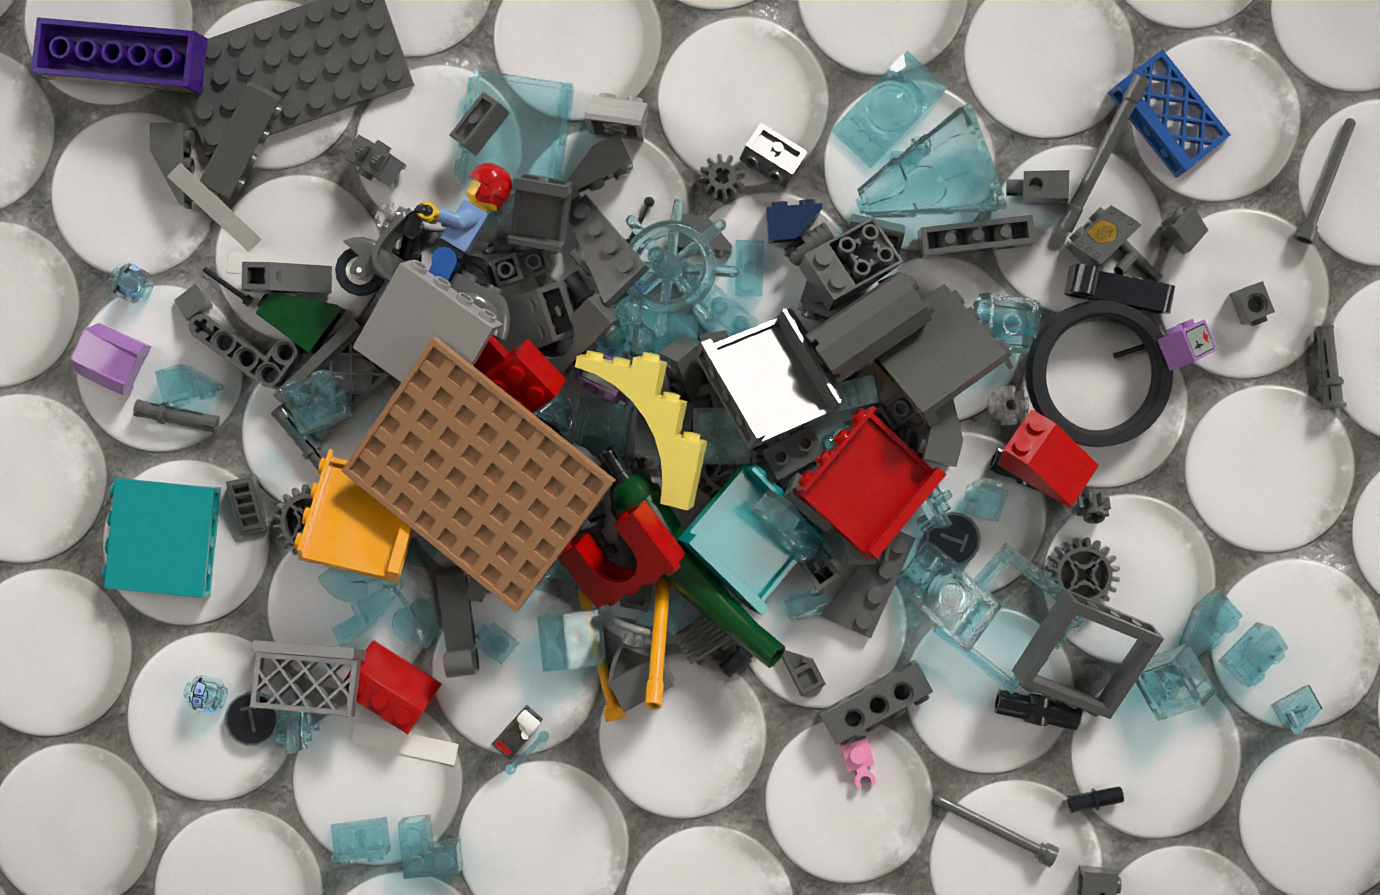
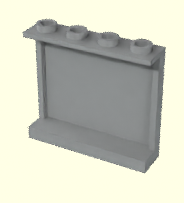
M410 260L399 264L353 346L354 349L400 382L404 380L432 338H439L474 366L493 332L503 326L496 319L497 316L493 312L479 308L473 303L474 300L469 295L455 291L450 287L449 281L440 276H434L427 271L428 267L417 260Z

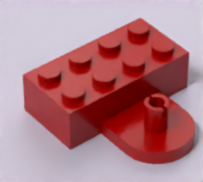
M491 336L474 364L477 370L531 413L555 398L566 380L528 339L508 352Z

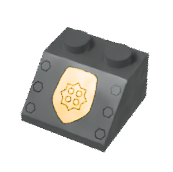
M1112 205L1105 210L1100 207L1088 218L1091 223L1085 229L1080 226L1069 237L1072 242L1066 248L1082 264L1098 267L1141 224Z

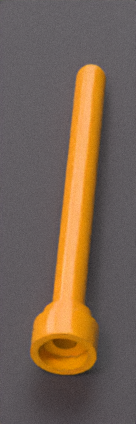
M581 591L578 594V599L607 703L604 705L605 710L603 711L605 721L618 720L626 717L627 714L626 711L623 712L608 683L609 668L591 601Z

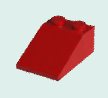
M1032 409L1003 449L998 462L1000 467L1068 508L1073 506L1099 467L1056 423Z

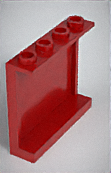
M874 406L867 409L860 408L850 419L853 422L847 430L842 429L834 437V446L829 451L825 449L816 458L817 466L812 471L807 470L799 478L797 483L800 485L794 491L867 560L877 559L947 475L939 467L932 469L874 415L873 412L876 410Z

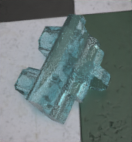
M937 486L920 506L925 512L923 516L917 519V524L922 532H930L937 528H947L952 525L946 514L951 509L947 502L953 496L950 490L941 491L939 486Z
M295 701L288 702V705H292ZM276 710V718L286 721V730L278 731L276 734V746L286 748V753L307 750L308 741H312V731L320 730L319 723H312V713Z

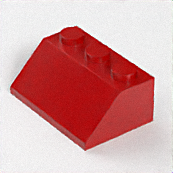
M372 640L365 649V661H361L356 702L408 735L417 725L442 686V683L379 642ZM351 670L345 677L343 683L350 678Z

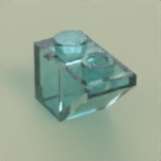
M179 364L155 371L163 403L173 404L174 407L190 404V399L199 396L200 400L216 397L217 391L224 390L223 384L190 365Z

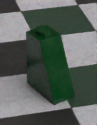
M271 291L270 294H265L257 304L259 309L255 314L308 353L315 354L347 310L336 304Z

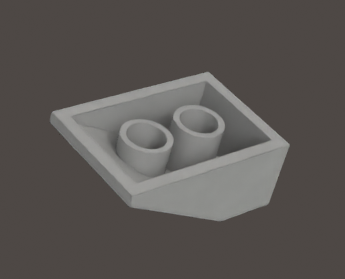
M600 93L599 96L592 95L584 114L589 133L605 136H614L619 133L620 138L644 141L648 104L643 103V99L629 96L627 100L616 99V95L610 93Z

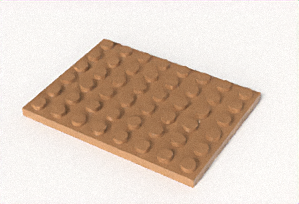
M437 337L430 340L342 469V472L515 612L521 609L616 481Z

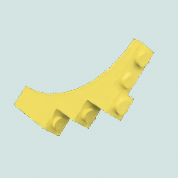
M587 351V354L577 356L576 368L594 373L615 385L634 403L646 419L655 437L661 459L663 482L660 504L684 510L692 508L695 502L707 441L701 440L700 435L693 432H684L681 435L687 401L679 400L680 395L675 393L663 392V396L661 395L667 362L659 360V355L643 352V356L633 357L632 365H630L631 360L614 357L613 361L603 359L604 354L595 351Z

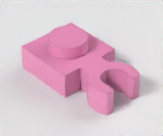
M867 737L855 739L846 745L841 743L840 746L848 772L854 770L857 772L854 776L856 787L862 789L860 779L863 776H868L872 785H875L876 778L867 768L868 766L875 765Z

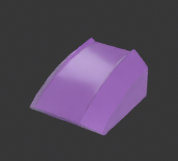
M97 323L83 330L71 361L76 372L81 376L121 395L130 396L136 377L152 346Z

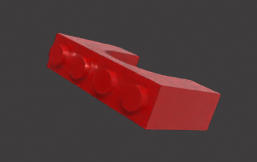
M645 500L626 510L613 525L632 549L637 561L636 568L621 567L610 561L588 533L569 543L558 558L597 609L606 604L609 607L613 606L625 594L628 597L632 596L642 585L650 586L654 584L664 573L667 576L673 574L679 569V562L686 554Z

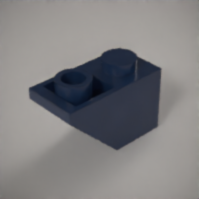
M815 199L800 200L799 205H788L787 201L772 202L771 207H766L768 243L794 242L820 214L822 203H815Z

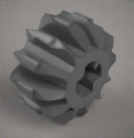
M717 154L718 163L715 164L713 159L708 158L707 164L710 168L704 166L700 168V172L707 176L700 177L699 183L708 184L703 188L704 194L714 190L711 197L712 200H716L718 193H722L723 202L727 201V192L736 198L738 193L734 187L738 189L744 188V183L738 179L745 178L746 174L742 171L736 172L741 168L742 164L741 162H736L732 166L733 156L731 155L727 157L726 162H722V154ZM722 172V175H724V172L727 173V183L722 184V181L718 183L716 181L717 173Z

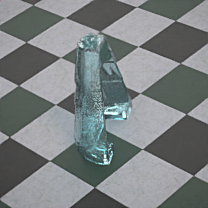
M971 103L959 107L928 134H924L898 158H892L857 189L859 198L856 199L860 214L865 213L868 218H916L917 215L997 212L998 210L1008 208L989 149Z

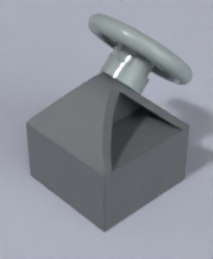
M614 616L611 619V623L618 628L626 630L627 634L624 633L623 643L620 644L615 653L609 672L608 683L623 712L645 702L651 648L644 647L646 637L652 638L653 626L630 618ZM665 659L663 692L673 687L675 682Z

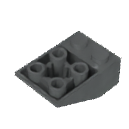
M872 217L804 254L799 268L827 311L830 312L856 297L904 261L876 219Z
M562 280L508 300L510 331L507 342L496 336L497 341L508 352L526 339L538 350L573 339L574 327L570 316L575 311L565 282Z
M952 399L935 411L939 421L931 427L922 418L921 425L925 426L923 436H918L915 452L918 453L922 460L949 467H957L963 436L954 399Z

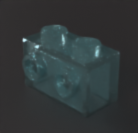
M982 477L981 481H973L972 485L967 486L963 500L967 501L964 512L999 522L1009 490L1001 488L1003 482Z

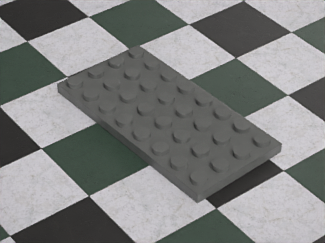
M316 0L208 38L202 94L184 93L205 153L208 157H211L247 85L251 81L282 97L279 105L283 106L277 120L270 119L266 129L270 130L269 136L415 84L385 0Z

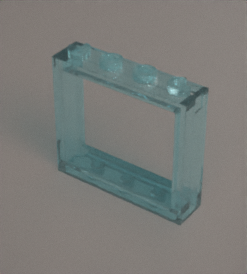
M1005 542L936 621L934 632L1013 694L1017 688L1023 689L1018 685L1019 681L1016 676L1013 675L1012 678L951 630L1008 563L1013 565L1056 601L1064 588ZM1078 615L1074 617L1055 646L1056 650L1066 641V634L1072 627L1077 629L1085 618Z

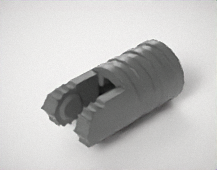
M823 222L784 249V255L790 259L792 264L799 266L804 254L835 237L829 227Z

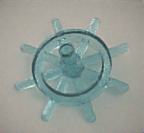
M679 198L673 201L670 220L656 222L646 228L633 215L627 216L625 220L626 224L636 235L629 243L630 246L640 257L645 249L648 250L647 257L649 261L644 262L650 269L646 273L654 274L640 286L636 282L627 290L629 295L618 303L613 310L621 316L637 303L643 309L657 314L654 334L658 339H662L666 335L668 316L679 315L693 308L705 322H712L714 314L703 300L710 292L715 277H737L739 275V269L736 266L717 265L716 256L710 244V241L726 228V221L719 219L701 233L691 224L682 222L684 202ZM668 236L665 251L655 241ZM679 236L691 239L692 242L677 254ZM700 250L702 264L685 263ZM683 275H700L693 288L683 277ZM661 283L659 301L646 296ZM674 283L683 296L670 300Z

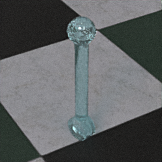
M541 731L538 739L516 761L505 767V772L508 775L514 774L516 767L541 742H546L549 739V733Z

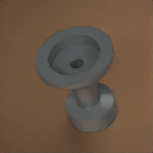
M602 514L584 522L578 532H582L584 535L586 533L592 535L595 543L608 558L617 553L618 550L614 543H607L601 531L605 527L604 520L607 518L606 514Z

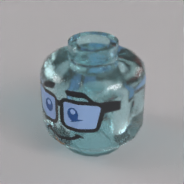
M132 263L124 264L121 268L116 267L109 278V281L112 282V292L132 304L146 301L154 287L150 273Z
M197 675L192 682L186 684L184 689V698H187L189 708L206 713H215L219 708L222 709L228 697V688L224 686V682L221 679L205 675Z

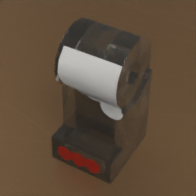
M526 705L495 738L491 745L507 759L511 760L542 722L543 718Z

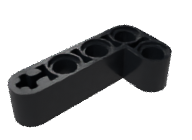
M1074 264L1069 267L1064 295L1091 301H1113L1148 312L1171 313L1175 292L1174 285L1099 271V267L1088 264Z

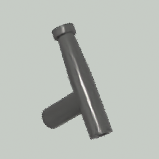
M1128 240L1119 247L1126 256L1115 266L1114 272L1116 274L1123 275L1134 263L1152 281L1158 282L1163 277L1157 273Z

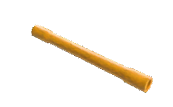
M662 575L656 582L649 678L646 685L645 707L650 710L661 709L663 701V670L670 583Z

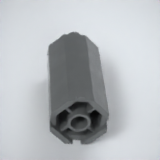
M900 272L895 273L805 335L807 340L811 342L809 344L825 368L831 370L833 373L832 377L837 383L842 382L932 320L930 315L935 311L926 298L922 299L918 295L916 290L919 289V286L911 275L907 276L905 273L902 274Z

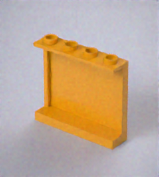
M329 449L327 457L321 458L318 474H321L319 482H314L311 489L310 499H313L311 508L306 507L303 514L302 524H305L303 533L298 532L295 539L294 549L298 552V560L399 583L413 529L344 474L342 469L348 460L335 458L333 450Z

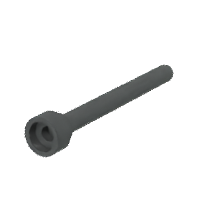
M1353 118L1346 119L1307 219L1305 222H1302L1301 226H1297L1293 236L1297 241L1314 245L1319 235L1317 222L1355 128L1356 122Z
M942 795L934 797L935 805L1035 854V858L1039 859V863L1049 868L1054 864L1059 852L1058 847L1050 843L1038 844Z

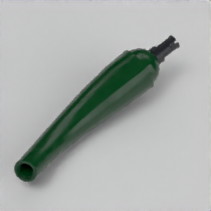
M611 445L599 453L600 457H602L609 469L610 476L616 480L610 491V502L612 505L610 511L615 519L618 520L626 510L645 500L686 553L679 562L680 567L669 576L665 573L662 576L688 602L736 643L768 668L773 667L782 657L785 646L760 626L731 596L714 574L678 540L685 532V529L672 507L660 504L662 490L658 483L652 482L651 479L643 474L633 473L629 465L624 464L615 445Z

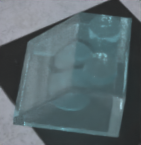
M600 608L549 612L537 616L543 672L570 670L606 663Z
M1256 622L1218 662L1241 684L1250 688L1252 685L1259 684L1266 675L1264 672L1271 665L1275 666L1285 657L1284 652L1289 647L1274 627Z

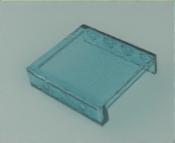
M474 70L473 77H469L467 81V94H470L469 105H464L463 116L482 92L498 101L509 111V115L478 155H473L459 144V148H462L461 159H456L455 175H458V180L463 184L472 182V179L468 177L469 174L483 163H494L504 168L510 174L512 187L513 178L519 172L561 179L574 96L573 84Z

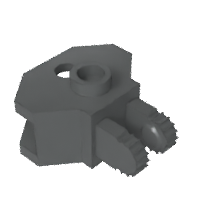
M361 135L357 136L344 157L359 168L357 173L369 181L374 177L392 189L395 185L393 182L402 169L405 170L407 167L405 163L389 153L392 148L378 139L373 143Z

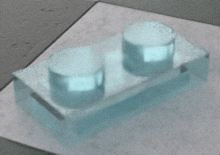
M736 240L735 296L762 297L764 241Z

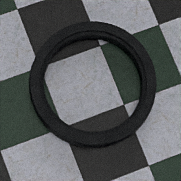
M1086 301L1059 312L1041 328L1028 353L1025 380L1028 396L1034 410L1056 423L1079 445L1107 447L1122 444L1138 437L1159 418L1166 407L1172 390L1173 370L1170 371L1158 343V339L1164 337L1152 320L1140 311L1113 301ZM1094 317L1110 318L1123 323L1133 330L1143 342L1151 363L1150 387L1141 407L1125 422L1104 430H1088L1066 419L1054 405L1046 380L1047 362L1056 341L1073 325Z

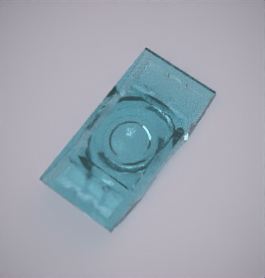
M907 51L832 129V132L871 169L948 88Z
M927 540L922 544L895 584L968 652H970L1002 607L997 599L985 587L963 571L955 560Z

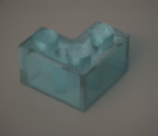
M430 814L403 817L400 820L398 832L404 879L458 874L463 867L461 839L433 841Z

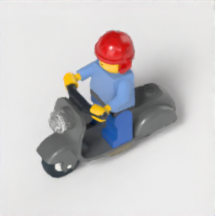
M483 163L471 171L468 177L472 179V182L466 190L469 201L464 199L456 212L443 208L437 210L430 202H420L412 211L410 208L406 209L402 206L397 208L392 201H389L387 205L381 204L375 216V219L379 220L377 224L379 227H387L377 241L366 237H352L343 241L350 248L345 250L337 259L335 266L336 279L341 288L349 294L368 296L378 291L385 280L390 282L399 264L406 262L392 253V248L403 234L409 239L419 237L423 230V221L429 224L441 223V226L446 229L436 244L439 248L432 254V265L428 272L449 281L450 287L458 293L462 292L469 295L474 300L473 303L479 308L493 312L497 316L496 319L503 324L501 328L493 332V335L507 342L510 331V313L506 299L501 296L503 290L489 283L486 288L477 284L478 277L464 270L461 275L456 273L460 264L459 260L464 263L489 220L488 211L500 210L504 202L506 203L510 197L512 179L510 174L501 166L494 163Z

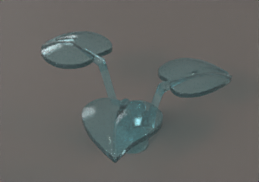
M421 535L411 538L404 564L408 561L414 567L425 566L434 559L437 548ZM329 568L319 575L318 579L327 592L335 598L349 603L361 601L367 596V583L375 581L380 587L391 589L406 607L397 610L393 616L392 629L396 636L406 643L423 648L429 647L433 642L438 626L434 607L424 599H417L410 605L397 589L398 583L372 577L367 578L368 576Z

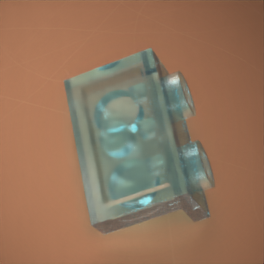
M387 817L331 825L334 854L331 856L332 862L340 861V865H350L356 863L357 859L367 858L368 862L384 859V856L391 850Z

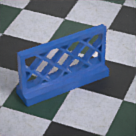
M1163 49L1108 92L1120 107L1123 96L1135 73L1150 80L1129 120L1175 178L1189 170L1195 163L1231 135ZM1158 59L1166 68L1165 76L1152 74L1153 63ZM1152 80L1165 82L1164 95L1151 93ZM1171 83L1181 86L1183 89L1182 98L1170 96ZM1150 99L1163 101L1162 114L1152 111ZM1169 102L1182 103L1181 116L1168 115ZM1188 105L1197 106L1200 110V119L1187 118ZM1168 120L1180 122L1179 135L1171 134L1168 131ZM1186 123L1199 125L1198 138L1185 136ZM1205 126L1213 127L1220 137L1215 141L1204 139ZM1185 142L1198 144L1197 155L1192 159L1184 151Z

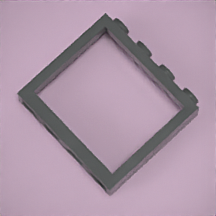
M1064 588L1013 667L1012 672L1019 681L1018 685L1026 691L1032 692L1035 690L1050 700H1055V698L1061 700L1073 709L1079 707L1085 709L1086 712L1094 717L1100 715L1111 719L1164 638L1153 624ZM1076 615L1137 639L1098 698L1037 675Z

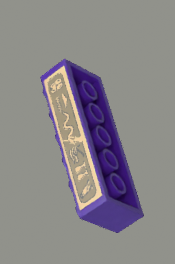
M37 17L31 73L47 80L202 94L208 38L191 30Z

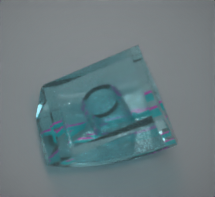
M980 293L973 307L980 318L979 322L982 326L988 324L996 336L994 339L998 343L1003 341L1011 353L1028 355L1031 345L1039 332L1040 301L997 293Z

